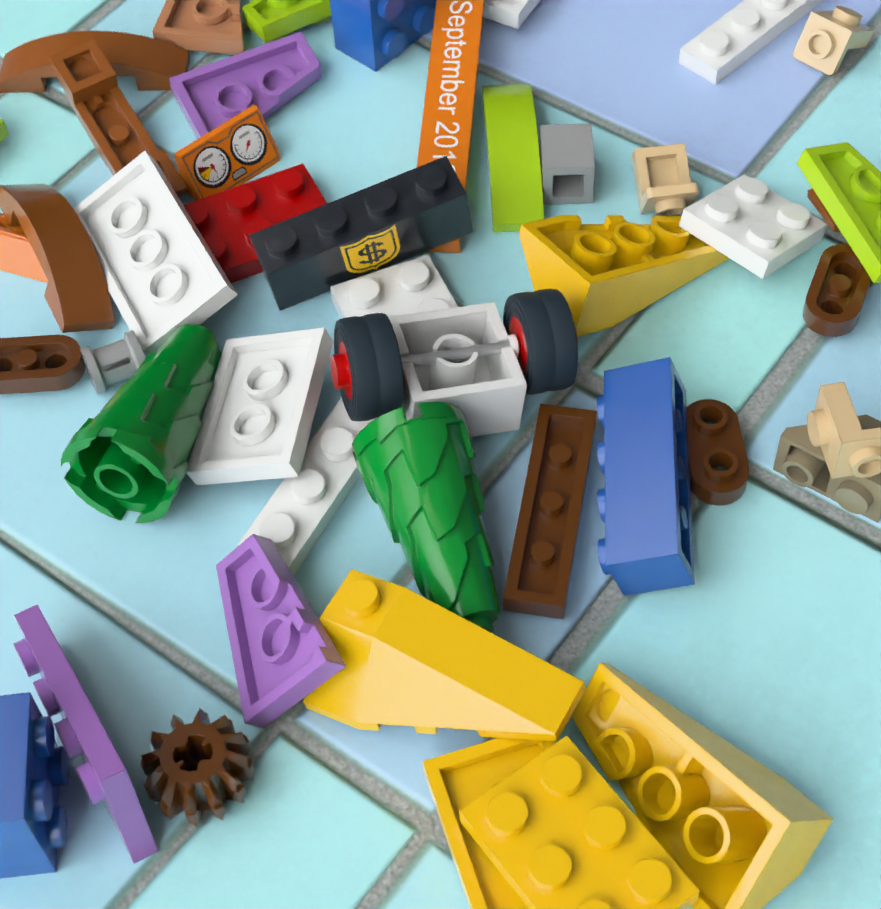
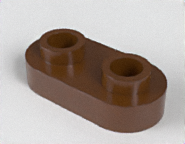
M836 244L827 248L822 253L806 295L803 308L804 322L812 331L823 336H843L855 328L871 283L870 276L849 244Z
M66 335L0 338V394L59 391L75 385L83 377L86 369L80 345L75 339Z
M713 399L695 401L687 406L690 489L699 500L707 504L717 506L728 505L737 501L744 494L749 476V465L738 417L730 406L721 401ZM722 466L726 468L727 471H716L713 468Z

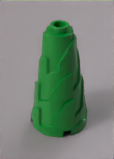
M186 324L178 327L156 353L150 352L131 379L116 391L94 419L88 418L83 426L72 436L63 451L61 466L69 462L70 469L64 479L75 494L86 504L100 513L119 521L122 520L127 510L140 512L135 523L153 522L162 518L169 511L188 470L189 465L186 460L202 425L200 416L213 389L214 381L211 380L221 357L218 342L211 330L202 325Z
M437 401L418 403L422 414L421 417L407 420L403 406L381 415L367 424L352 442L355 462L369 495L375 504L379 505L393 542L400 543L420 594L426 599L428 598V600L492 633L494 631L493 623L500 614L496 586L491 569L495 562L481 512H485L486 508L473 459L477 457L463 411L451 403Z

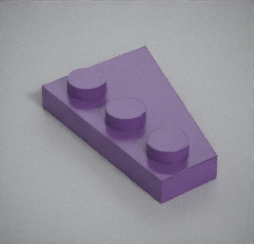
M298 32L171 77L169 81L171 92L196 138L199 139L252 105L259 108L265 120L322 78L320 62L302 32Z
M252 534L216 565L244 722L245 724L265 728L346 667V664L273 541Z

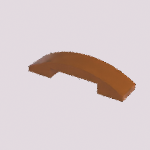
M113 31L59 33L26 42L4 55L0 70V93L45 92L48 78L57 77L50 63V56L93 38L114 69L117 77L135 76L138 91L171 90L169 78L188 72L190 55L189 51L178 46L142 35Z
M94 38L50 56V63L90 140L113 176L142 152L146 151L156 160L177 196L188 193L186 184L164 149L160 151L157 149L118 87L117 74Z
M46 184L0 185V208L9 226L22 227L48 279L44 297L61 332L112 329L115 320L105 277L91 239L70 203L56 189Z

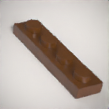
M540 404L503 594L504 611L564 619L596 428L597 411Z

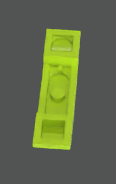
M530 83L482 86L493 232L520 231L521 224L544 219L539 142L532 89Z

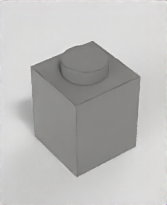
M591 124L540 125L543 205L593 203L595 162Z

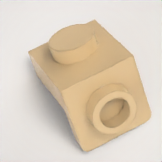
M836 6L834 10L811 11L794 49L793 57L827 75H835L847 50L866 48L874 29L860 23L863 16L846 7Z
M685 143L634 149L631 157L640 214L655 212L656 216L681 215L684 208L693 204L699 194L698 183L691 182Z
M845 382L821 385L815 410L808 412L807 428L812 445L814 447H821L831 478L847 476L866 478L881 473V427L862 430Z

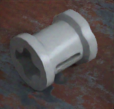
M133 330L126 332L124 339L92 350L89 346L80 349L86 369L98 395L105 393L108 385L132 377L145 360L144 353Z

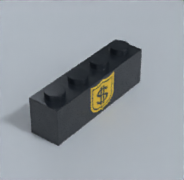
M444 156L250 234L249 237L279 311L328 292L331 286L382 270L473 232L467 193L447 156Z

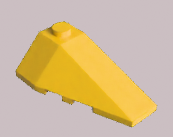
M559 215L521 224L519 231L534 291L550 288L557 289L563 294L573 317L577 337L617 325L730 258L679 227L681 216H654L651 224H636L626 222L623 215H607L604 224H581L582 220L579 215Z
M352 569L319 618L346 667L304 698V704L311 711L360 730L380 731L381 724L414 726L417 733L438 734L439 728L476 730L481 737L558 741L586 687L584 681L403 586Z
M599 663L571 717L607 778L618 781L636 811V817L700 890L698 901L691 905L693 909H762L801 875L833 818L777 773L610 664Z

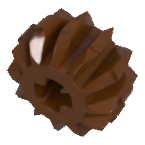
M199 708L193 722L184 724L180 717L173 714L171 720L173 731L170 734L152 731L150 742L154 751L141 755V767L144 774L148 776L144 783L146 793L150 800H154V802L160 801L159 805L163 814L169 817L170 820L184 811L188 823L196 827L202 818L203 811L210 809L216 818L223 820L226 814L223 802L227 799L244 803L246 791L242 782L251 780L254 776L255 768L252 759L247 757L251 751L248 738L242 732L235 733L233 723L226 715L211 723L208 714Z

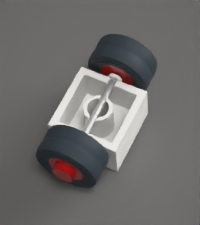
M549 288L510 295L504 306L503 322L495 302L388 317L384 313H373L361 317L352 316L339 319L335 324L334 355L330 357V366L335 389H340L344 407L352 421L372 420L402 406L406 418L409 420L422 416L418 403L439 401L458 406L465 415L471 437L518 430L520 428L525 394H540L546 391H559L571 387L577 375L578 340L573 317L565 297L559 290Z

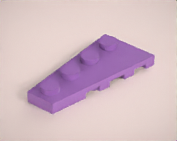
M38 604L15 614V619L24 639L13 643L14 648L28 677L40 673L42 679L33 682V685L47 715L52 717L60 713L63 719L55 723L54 727L69 759L72 760L81 755L84 764L76 767V770L92 804L94 805L103 800L134 864L158 852L128 772Z

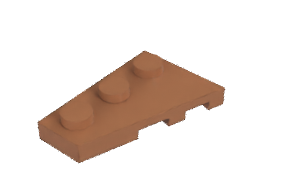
M166 0L152 31L153 38L185 50L230 55L244 52L240 0Z

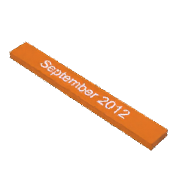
M437 0L417 167L447 156L462 186L467 191L485 0ZM462 237L426 252L460 253Z

